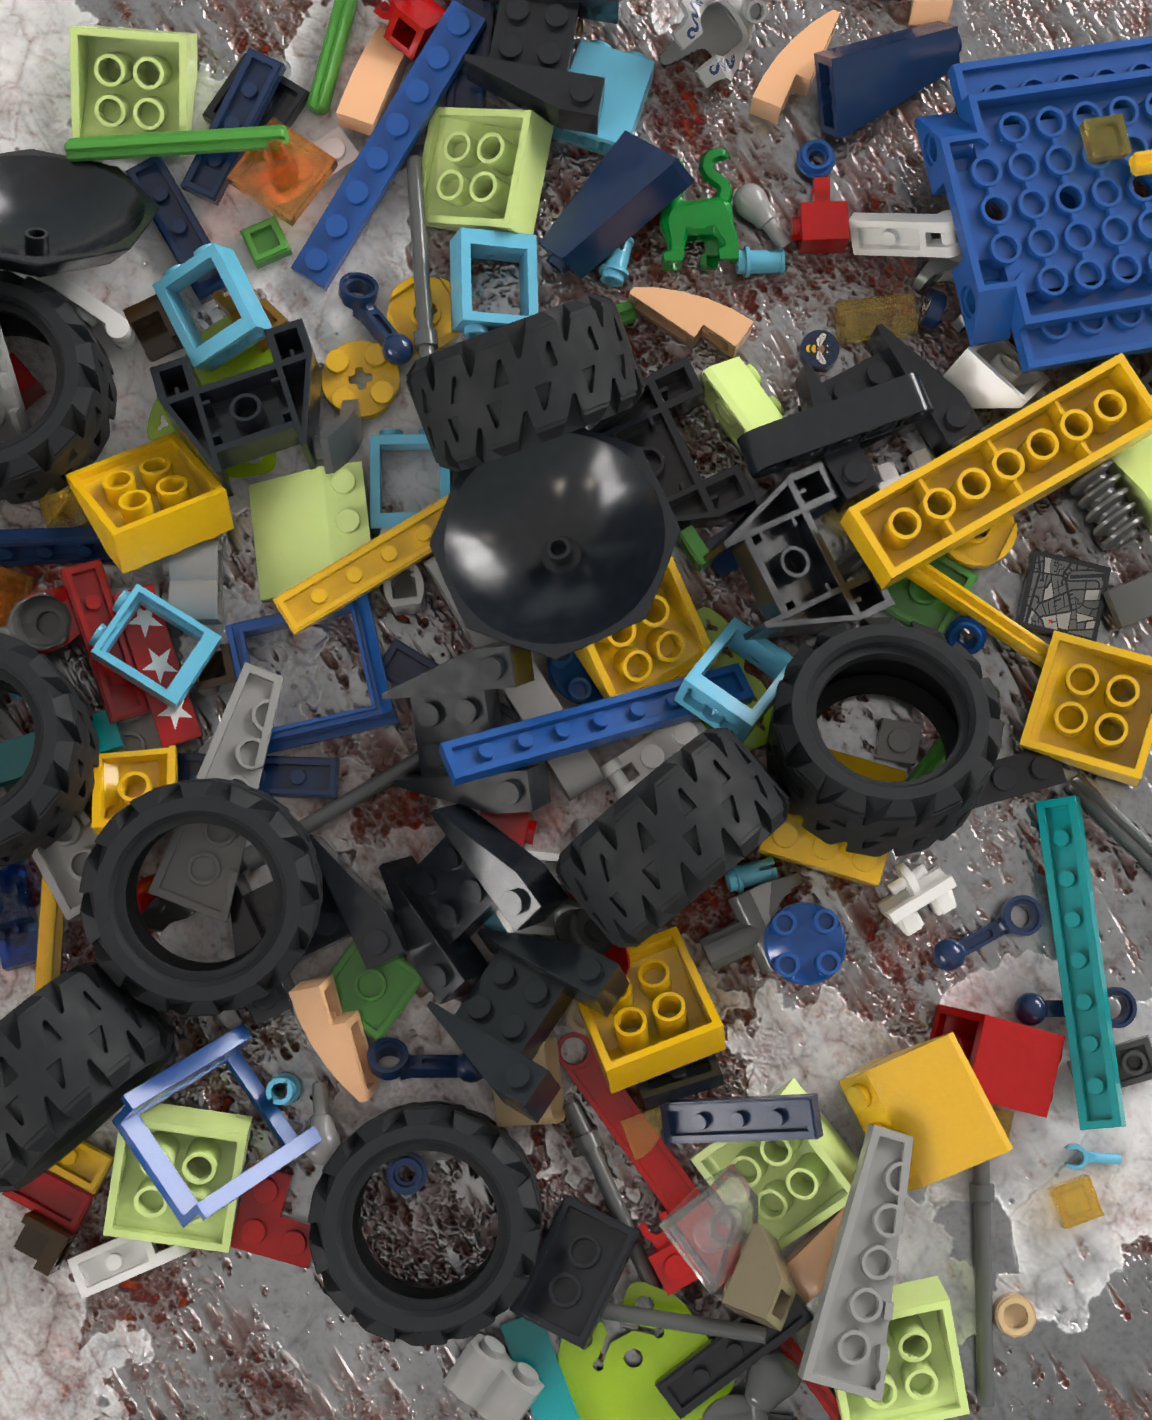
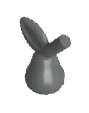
M772 1350L748 1368V1379L744 1395L731 1394L715 1400L704 1411L702 1419L768 1420L767 1413H770L781 1402L792 1396L802 1382V1379L798 1376L799 1366L776 1350Z

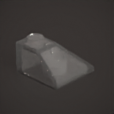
M732 1163L703 1180L659 1224L710 1295L715 1293L734 1272L740 1258L742 1242L750 1234L753 1224H758V1196Z

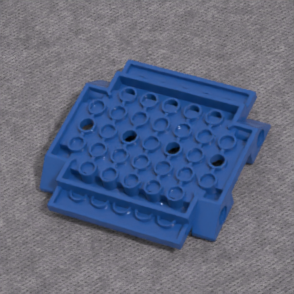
M1152 36L952 64L947 73L958 115L950 112L917 117L914 122L932 195L947 194L963 258L951 272L970 347L1007 341L1010 338L1012 329L1023 374L1110 359L1120 353L1127 356L1152 351V174L1136 177L1130 173V166L1128 165L1129 157L1133 156L1135 152L1152 149ZM1133 181H1139L1146 186L1148 191L1147 197H1141L1135 193L1132 185ZM1060 192H1066L1074 198L1075 209L1066 208L1061 203L1059 198ZM994 204L1001 210L1002 220L996 221L991 219L986 214L985 205Z

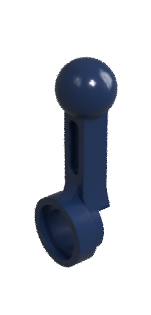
M361 272L345 274L340 279L338 290L343 304L353 310L352 316L358 319L382 347V354L387 362L396 366L409 362L414 352L411 340L407 336L399 334L375 305L379 290L377 281L370 275ZM357 292L363 294L364 296L355 295L352 293Z
M1019 895L1008 899L1003 904L1001 912L991 922L957 941L954 939L939 941L932 953L934 963L941 970L955 971L963 965L967 955L1005 934L1010 933L1017 937H1024L1036 933L1042 926L1044 919L1041 905L1034 898L1027 895ZM1016 905L1024 907L1029 914L1028 924L1024 928L1017 927L1011 920V911Z
M1107 987L1108 997L1115 996L1121 1004L1120 1014L1116 1018L1111 1019L1112 1028H1124L1136 1016L1137 1004L1135 998L1124 988ZM1036 993L1021 995L1014 1005L1017 1019L1029 1026L1041 1023L1046 1017H1065L1063 1000H1044Z
M389 1037L374 1042L367 1053L368 1067L371 1073L383 1080H394L400 1077L401 1081L409 1078H460L464 1082L475 1083L483 1078L463 1052L460 1055H411L408 1052L407 1046L402 1041ZM386 1056H394L400 1060L397 1065L391 1068H384L378 1064L379 1060Z

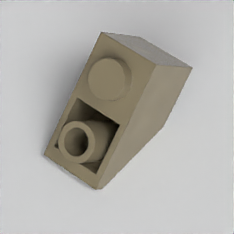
M754 1223L750 1234L742 1241L740 1258L734 1273L726 1280L722 1303L739 1316L781 1332L797 1290L777 1239L762 1225Z

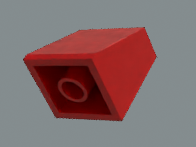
M937 1004L929 1040L950 1032L954 1033L990 1104L1047 1118L1049 1106L1053 1099L1058 1066L1062 1059L1065 1036L990 1015Z

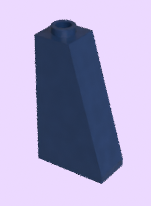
M936 21L814 53L821 131L837 138L845 137L948 74L947 71L952 64L960 63L959 53L962 48V41L958 33V26Z
M625 130L538 243L549 254L546 261L561 274L565 275L569 270L582 279L693 183L694 179L676 157Z

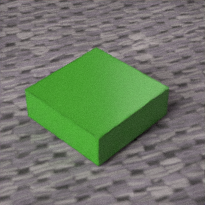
M275 215L240 230L257 269L293 254Z
M693 525L682 530L677 543L696 572L700 573L711 566L713 559L705 562L703 556L709 550Z

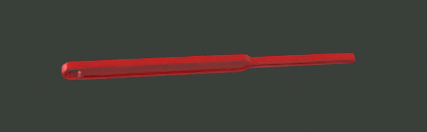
M577 1032L566 1033L557 1042L560 1064L724 1289L726 1280L734 1273L739 1261V1245L627 1091L623 1089L611 1094L590 1040ZM572 1037L580 1038L587 1046V1055L578 1064L566 1062L561 1055L562 1044L565 1040ZM790 1337L780 1344L779 1347L785 1356L800 1368L804 1353L794 1339ZM804 1380L832 1420H841L837 1400L827 1386Z

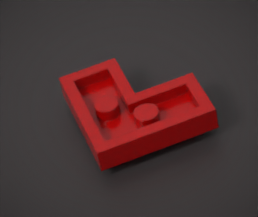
M278 1170L243 1194L233 1228L230 1247L309 1269L312 1262L309 1248L311 1223L282 1215L294 1174Z

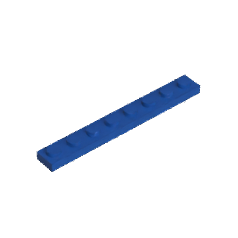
M455 0L451 1L291 266L294 272L327 291L465 63V54L471 53L485 30L487 21L484 17Z
M739 663L709 670L704 675V677L743 704L748 705L752 703L755 695ZM683 677L440 743L439 754L452 785L457 786L684 723L699 717L674 701L685 678Z

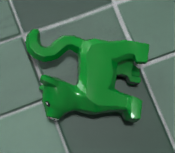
M712 148L705 151L699 160L698 169L705 182L717 190L716 197L684 201V192H682L659 212V230L668 250L661 256L662 271H680L684 259L685 245L692 242H702L704 246V253L699 259L700 270H716L719 261H727L730 264L738 262V235L733 224L731 206L732 188L730 181L714 169L716 162L729 158L728 151L722 148Z

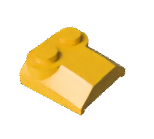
M175 745L159 749L113 753L99 752V767H93L95 785L92 792L91 828L95 834L99 835L109 820L120 810L128 806L133 799L156 787L178 782L177 747Z

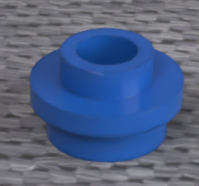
M820 139L804 143L797 154L799 170L805 176L813 179L814 177H825L830 174L836 162L834 149L829 143ZM817 156L821 158L823 163L814 165L809 161V158Z
M968 615L955 618L949 624L946 632V640L950 646L953 647L958 642L971 655L979 652L984 647L987 639L985 626ZM969 629L974 633V637L965 639L960 635V631Z
M409 1152L391 1159L386 1169V1179L389 1186L395 1192L402 1195L416 1193L424 1186L427 1180V1166L424 1160L415 1153ZM408 1165L414 1169L415 1176L412 1180L406 1181L401 1178L399 1172L402 1166Z

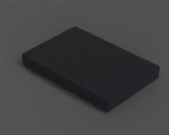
M566 1194L538 1250L537 1260L529 1275L528 1282L509 1310L586 1350L641 1232Z

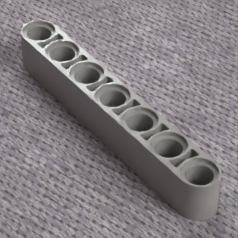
M433 556L425 561L424 565L473 647L477 648L490 643L502 642L465 627L435 557ZM533 659L534 681L517 687L500 689L519 721L563 710ZM588 749L546 761V766L569 801L604 780L601 770Z

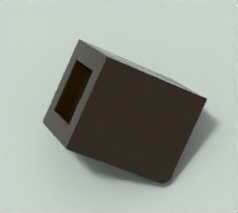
M157 294L123 310L128 323L136 333L150 362H155L184 348Z
M229 643L220 645L221 650L215 652L199 676V682L195 683L197 692L204 697L230 692L235 687L237 680Z
M34 1211L25 1213L21 1221L25 1226L14 1247L16 1250L37 1260L33 1269L49 1276L59 1270L78 1232L72 1233Z

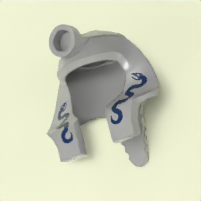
M679 0L678 4L684 13V17L680 25L671 33L674 40L661 53L660 62L664 65L672 64L673 61H678L679 58H684L685 55H689L697 49H705L712 57L695 71L702 85L708 88L714 82L722 79L727 84L731 83L749 46L757 24L763 22L767 17L768 8L763 0Z

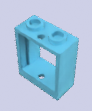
M460 227L450 240L451 332L464 333L466 338H472L538 313L536 235ZM471 258L519 263L520 315L472 311Z
M216 243L202 245L194 251V257L183 264L168 268L163 273V278L152 285L194 368L212 372L264 339L266 337L264 330L273 328L237 256L231 248ZM216 268L241 318L204 342L179 292Z
M383 429L379 431V435H370V529L374 537L380 535L382 528L394 527L418 513H383L382 451L431 450L424 429L419 430V434H403V431L399 429ZM440 467L441 499L450 494L452 490V470Z
M137 583L131 592L125 589L118 597L112 608L116 615L110 624L106 626L102 623L93 634L89 642L93 646L91 650L92 659L177 711L221 645L222 636ZM140 606H143L198 641L167 689L109 653Z
M734 617L684 678L674 701L714 729L728 728L732 730L744 743L775 702L778 683L780 680H783L786 666L793 657L788 651L776 646L768 639L745 640L743 634L754 628ZM726 647L775 679L753 709H750L704 677L705 673Z

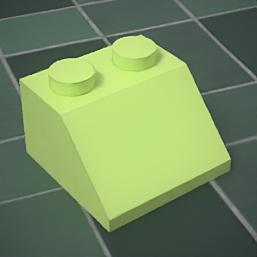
M739 356L709 366L703 370L700 383L705 392L704 404L741 455L742 452L737 439L742 434L784 418L785 411L781 403L773 395L768 397L760 386L762 380L757 370L751 364L745 365Z

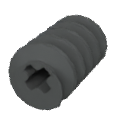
M1112 459L1076 478L1077 482L1070 489L1071 495L1085 494L1078 502L1079 509L1093 508L1085 517L1087 523L1100 522L1093 530L1094 536L1108 535L1101 544L1102 550L1117 549L1150 530L1137 529V526L1145 518L1143 515L1130 517L1129 512L1137 505L1135 501L1122 503L1121 499L1129 491L1128 487L1118 489L1113 487L1120 479V473L1106 474L1107 469L1113 464Z

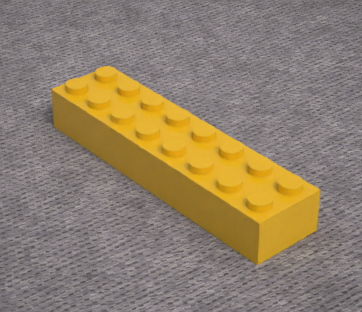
M1120 353L848 508L840 524L879 586L884 590L1149 437L1152 434V397L1123 353Z

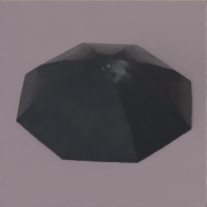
M35 149L0 153V270L42 278L111 264L132 248L159 211L160 206L117 166L94 161L71 162L65 155Z
M580 428L519 452L460 471L429 545L467 629L557 660L647 618L681 529L642 448L588 429Z

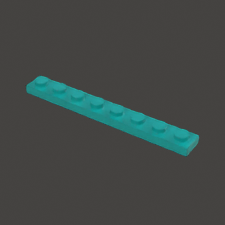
M1072 795L1036 801L1080 1130L1126 1127L1080 797Z

